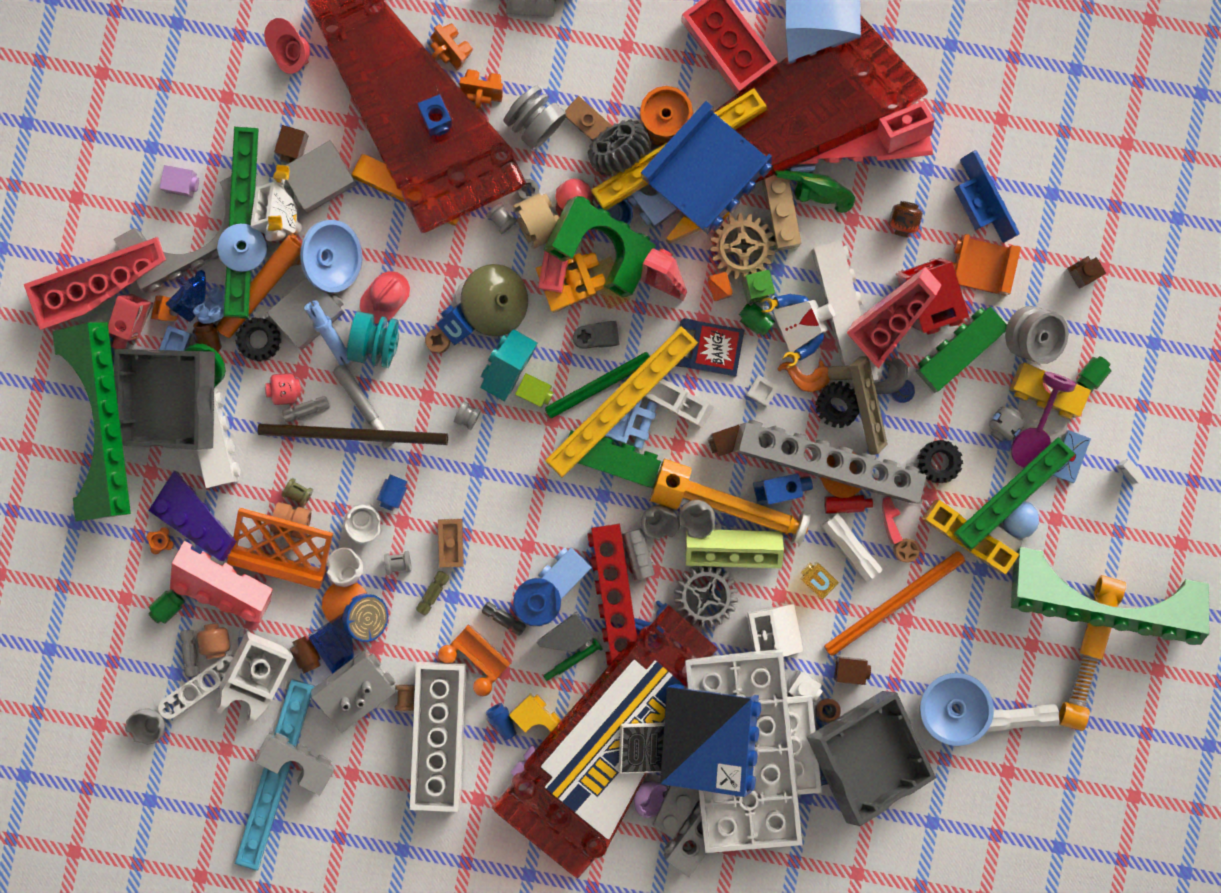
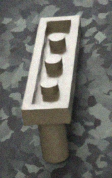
M861 356L851 365L830 366L828 377L831 381L853 380L869 454H879L888 443L869 358Z

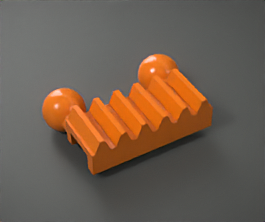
M468 624L450 645H444L439 649L438 658L442 663L450 664L456 660L458 649L487 675L486 677L478 678L473 685L474 692L478 696L483 697L491 693L492 683L511 663Z

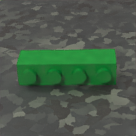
M991 306L985 310L982 307L971 316L972 322L967 326L964 323L953 332L956 335L953 339L942 341L935 348L938 351L932 357L927 355L918 363L920 368L916 373L934 393L940 391L1006 332L1007 324Z
M603 437L578 462V464L653 488L662 461L657 460V454L648 451L640 454L634 452L636 447L624 443L619 447L612 444V439Z

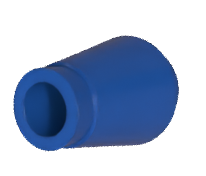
M502 703L492 706L485 712L487 715L486 720L504 740H508L516 735L517 732L509 716L508 708L504 707Z

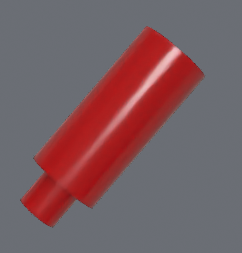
M854 495L847 498L826 496L824 498L825 513L864 512L865 508H873V499H864V495Z

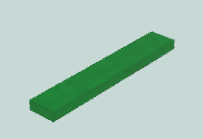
M1059 437L1056 438L954 532L956 538L971 552L1073 458L1075 453Z

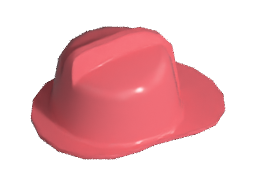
M283 18L271 20L266 25L264 32L266 45L279 68L285 73L294 74L309 63V44L305 38L299 36L289 21Z
M393 271L379 275L361 297V312L373 314L376 324L379 323L382 316L386 317L388 322L409 297L410 286L407 279L402 274Z

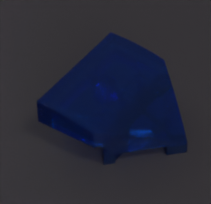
M203 270L197 271L195 277L192 276L191 279L186 281L180 278L178 282L182 287L166 302V305L172 311L189 322L196 317L193 313L195 307L205 301L206 275Z

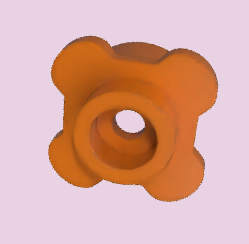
M162 527L160 531L147 534L146 538L149 541L153 554H159L162 550H171L174 543L170 540L168 528Z

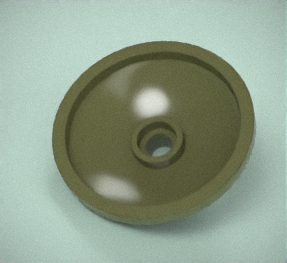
M500 264L482 266L473 271L463 285L461 292L462 312L470 326L484 335L502 336L508 334L521 324L528 308L526 286L521 277L507 266ZM500 296L504 298L503 304L499 302Z

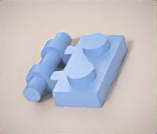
M640 401L605 436L623 443H627L629 435L635 436L636 439L633 446L642 449L645 440L648 441L650 435L648 431L652 420L655 421L657 415L655 411L658 404L649 401L647 408L643 409L639 407ZM636 415L643 417L639 430L632 428Z

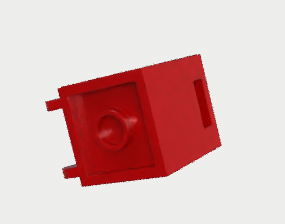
M943 258L931 259L927 263L896 273L899 286H901L926 267L941 284L935 298L912 325L913 328L923 333L926 332L927 335L939 332L941 330L940 327L948 324L949 326L959 325L963 323L964 318L969 317L953 263Z

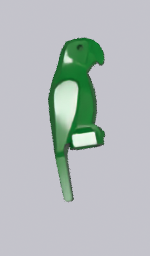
M775 171L777 178L797 181L794 192L796 200L806 202L811 199L821 204L836 203L835 210L840 213L848 212L854 206L855 196L853 193L829 176L798 171Z

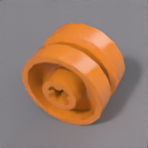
M662 86L648 92L642 100L640 124L646 128L652 143L662 146L671 140L693 115L691 101L686 93L676 87Z

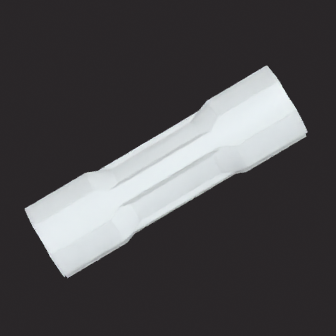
M838 513L821 525L853 563L855 569L866 582L873 579L883 570L853 535L848 525Z
M1057 705L994 710L993 720L987 732L1035 726H1058L1059 711Z

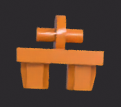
M452 23L444 27L440 24L434 27L435 31L430 37L433 41L430 46L435 51L431 58L433 61L441 59L445 64L450 61L454 68L459 70L463 67L465 60L471 55L473 48L467 41H463L459 45L455 43L453 39L459 33Z
M468 69L465 76L460 77V96H466L468 101H474L475 109H481L482 103L491 104V101L502 102L503 84L501 83L500 74L491 73L488 76V81L479 80L480 75L477 70Z

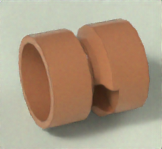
M281 502L276 504L273 517L306 526L310 525L312 510L301 507L293 509L292 505ZM270 525V532H280L275 525ZM292 530L289 532L291 537L303 538L298 531Z

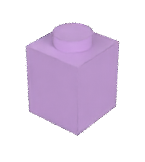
M164 165L160 189L166 193L193 197L194 192H197L199 187L197 174L193 170Z

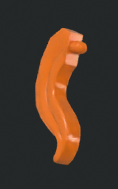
M822 360L819 361L820 368L815 369L810 375H804L796 365L792 368H787L792 362H784L777 369L779 372L785 369L794 384L801 391L810 393L818 391L830 382L828 377L829 368L828 366L824 367Z

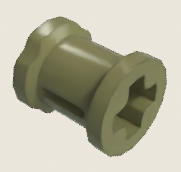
M292 478L283 490L282 497L293 499L300 503L299 506L303 508L309 501L313 489L305 488L296 483V479Z

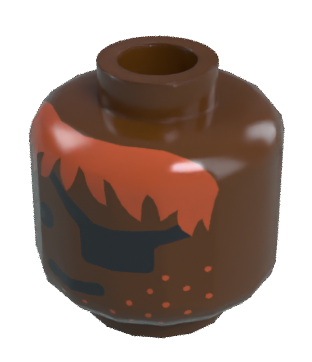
M900 201V204L893 206L889 226L895 230V235L908 237L909 233L914 234L918 232L923 212L918 209V204Z

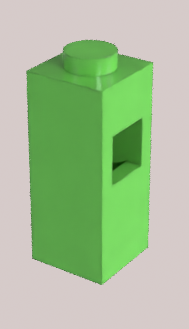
M770 270L746 275L742 280L747 304L760 302L764 298H772L775 294Z

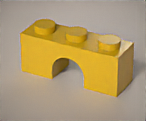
M1025 362L1019 364L1009 391L1015 393L1014 397L1023 401L1031 399L1037 402V407L1045 409L1051 395L1045 390L1042 380L1044 373L1047 371ZM1076 384L1073 392L1059 391L1052 409L1059 411V416L1069 420L1072 417H1080L1091 390Z
M530 693L510 712L509 716L525 733L532 726L538 724L544 725L550 730L551 739L542 749L549 757L572 730L569 729L567 731L561 725L563 720L555 712L550 714L546 710L545 706L547 704L538 694L533 696Z

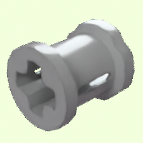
M500 202L486 214V217L492 219L500 228L499 232L503 234L517 222V219L515 217L512 218Z
M409 551L398 555H384L387 575L403 570L411 572Z

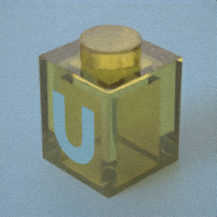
M818 562L814 564L808 563L800 572L803 575L800 580L822 600L839 583Z

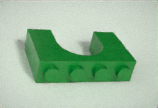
M575 196L569 199L543 250L564 262L573 258L584 234L588 230L601 231L611 239L616 252L614 265L604 287L622 298L633 295L641 278L643 263L653 248L655 249L656 245L650 242L648 236L631 230L627 223L610 217L611 214L606 210L597 209L592 206L588 199L582 196Z

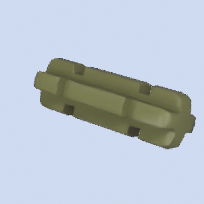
M443 571L437 572L434 577L435 581L431 582L422 597L423 601H420L416 607V610L422 615L426 616L432 608L430 607L431 604L435 603L443 590L442 586L446 585L449 580V575Z

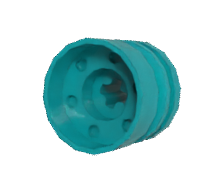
M357 311L350 330L347 360L364 363L368 354H372L373 366H377L381 358V367L389 369L398 347L399 320L391 318L387 328V318L382 316L378 326H374L373 314Z

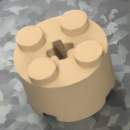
M538 193L512 206L514 213L519 212L520 217L517 218L518 225L527 242L533 241L531 246L533 249L548 241L559 219L557 215L553 216L549 208L552 207V204L547 194L541 195Z

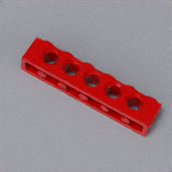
M620 523L592 527V533L587 534L589 547H594L595 556L591 557L593 571L598 570L599 580H595L596 594L602 595L603 604H598L600 619L605 618L606 627L602 628L604 642H609L610 651L605 652L607 666L612 665L613 671L624 670L633 660H636L641 665ZM603 543L613 545L614 552L611 556L606 557L600 553V546ZM614 567L618 572L617 577L613 580H607L603 575L605 568ZM612 590H616L621 594V600L616 604H612L607 600V594ZM620 614L624 617L625 622L621 627H614L611 624L610 620L613 615ZM619 638H624L628 642V647L624 651H618L614 647L615 641Z

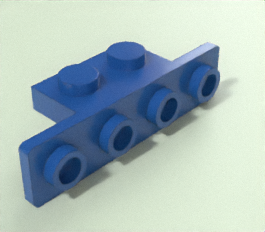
M977 150L970 152L960 159L970 180L956 186L954 190L975 231L993 223L1001 241L1005 243L1020 233Z

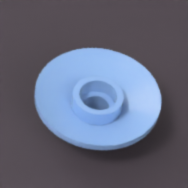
M236 224L228 227L221 234L217 250L221 261L228 268L238 272H247L257 268L262 263L266 255L267 246L265 238L260 231L248 224ZM240 242H244L246 244V248L243 250H239L237 248V244Z

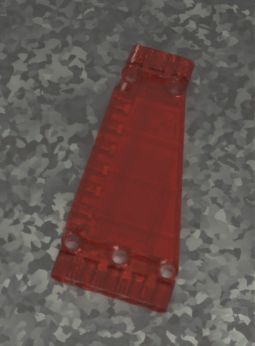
M307 0L322 35L327 42L328 50L421 233L438 228L513 193L527 184L512 154L511 147L384 0ZM372 6L381 7L378 12H371L369 10ZM330 25L338 27L334 32L326 31ZM440 94L452 120V128H449V131L444 135L436 136L435 134L430 136L418 111L417 103ZM432 114L429 119L438 122L442 119V116L440 114ZM498 152H504L508 157L505 160H498L495 155ZM455 172H462L465 177L458 181L453 179L452 175ZM412 192H419L422 195L416 201L409 199L408 196Z

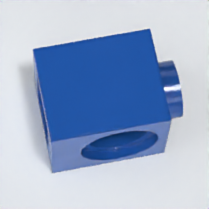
M440 94L417 103L418 111L430 136L435 134L436 136L444 135L449 131V128H452V120ZM432 114H440L442 116V119L438 122L431 121L429 118Z

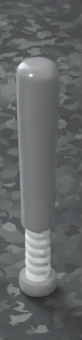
M337 366L333 371L334 375L368 424H371L375 430H385L378 419L379 416L347 366ZM383 442L382 446L386 449L394 444V442Z

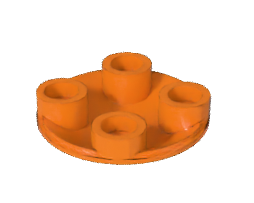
M357 582L347 587L332 584L326 590L322 599V609L327 620L337 627L344 628L342 619L345 607L353 601L351 599L363 593L367 594L366 590Z

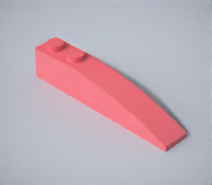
M877 126L792 165L816 164L819 162V159H823L825 162L839 163L846 157L854 160V162L864 161V158L867 156L877 157V161L933 155V149L929 136L888 153L877 135Z
M155 237L25 283L24 287L39 329L43 330L87 314L166 261L159 238Z
M653 248L643 263L641 281L684 301L687 289L676 259L672 257V253L660 248L658 251Z

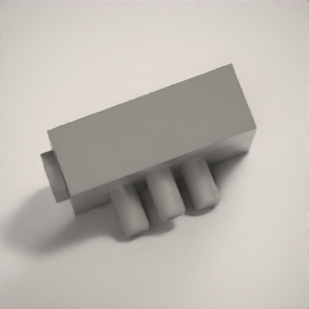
M366 650L311 689L312 699L341 733L395 694L394 684L396 682L388 671L384 673L379 667L381 663L373 653L369 655Z

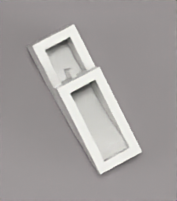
M664 379L645 396L703 428L714 408L709 403Z

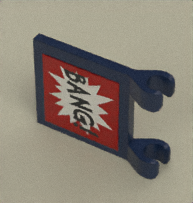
M687 318L681 319L680 327L696 331L695 340L698 344L693 348L691 358L684 357L676 366L736 377L744 330Z

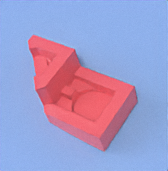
M891 497L883 498L882 513L884 526L890 543L896 544L903 540L893 520L894 517L900 515V511L898 508H895Z

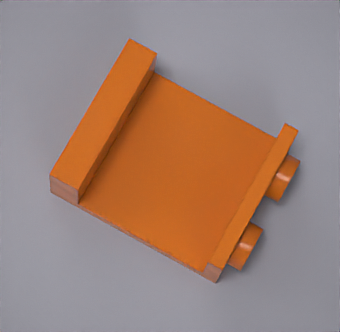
M964 234L961 239H957L954 247V253L957 254L956 261L952 263L959 285L1003 296L1011 294L1021 247L1015 245L1005 247L969 238L970 235Z

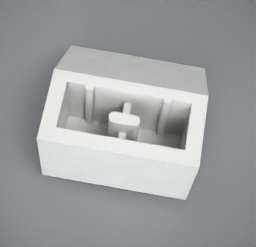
M794 604L747 612L754 652L783 649V656H788L803 651Z

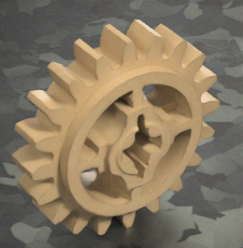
M741 213L737 215V221L732 216L728 217L729 224L723 221L721 224L722 230H714L718 238H710V241L715 243L716 246L710 248L709 251L717 253L712 258V261L720 260L717 269L725 266L727 275L733 271V279H737L740 273L744 279L748 272L750 274L757 273L756 269L765 271L762 264L770 265L772 262L767 256L775 255V252L769 250V247L776 245V242L768 240V238L774 235L773 232L765 233L768 224L760 227L761 218H757L752 222V214H748L746 220H744ZM736 228L737 234L734 241L724 244L728 233ZM746 228L756 233L760 241L750 239L746 233ZM741 240H743V244L752 245V247L745 249L744 253H742L741 249L732 247L740 244ZM761 250L757 260L749 265L748 259L751 252ZM725 253L734 254L739 261V265L732 263Z

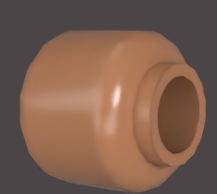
M218 623L204 625V630L197 633L199 653L206 656V659L223 657L225 652L230 650L228 630L224 627H219Z

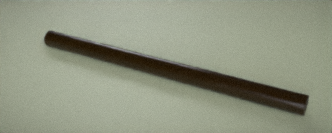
M262 423L258 425V435L448 445V433Z

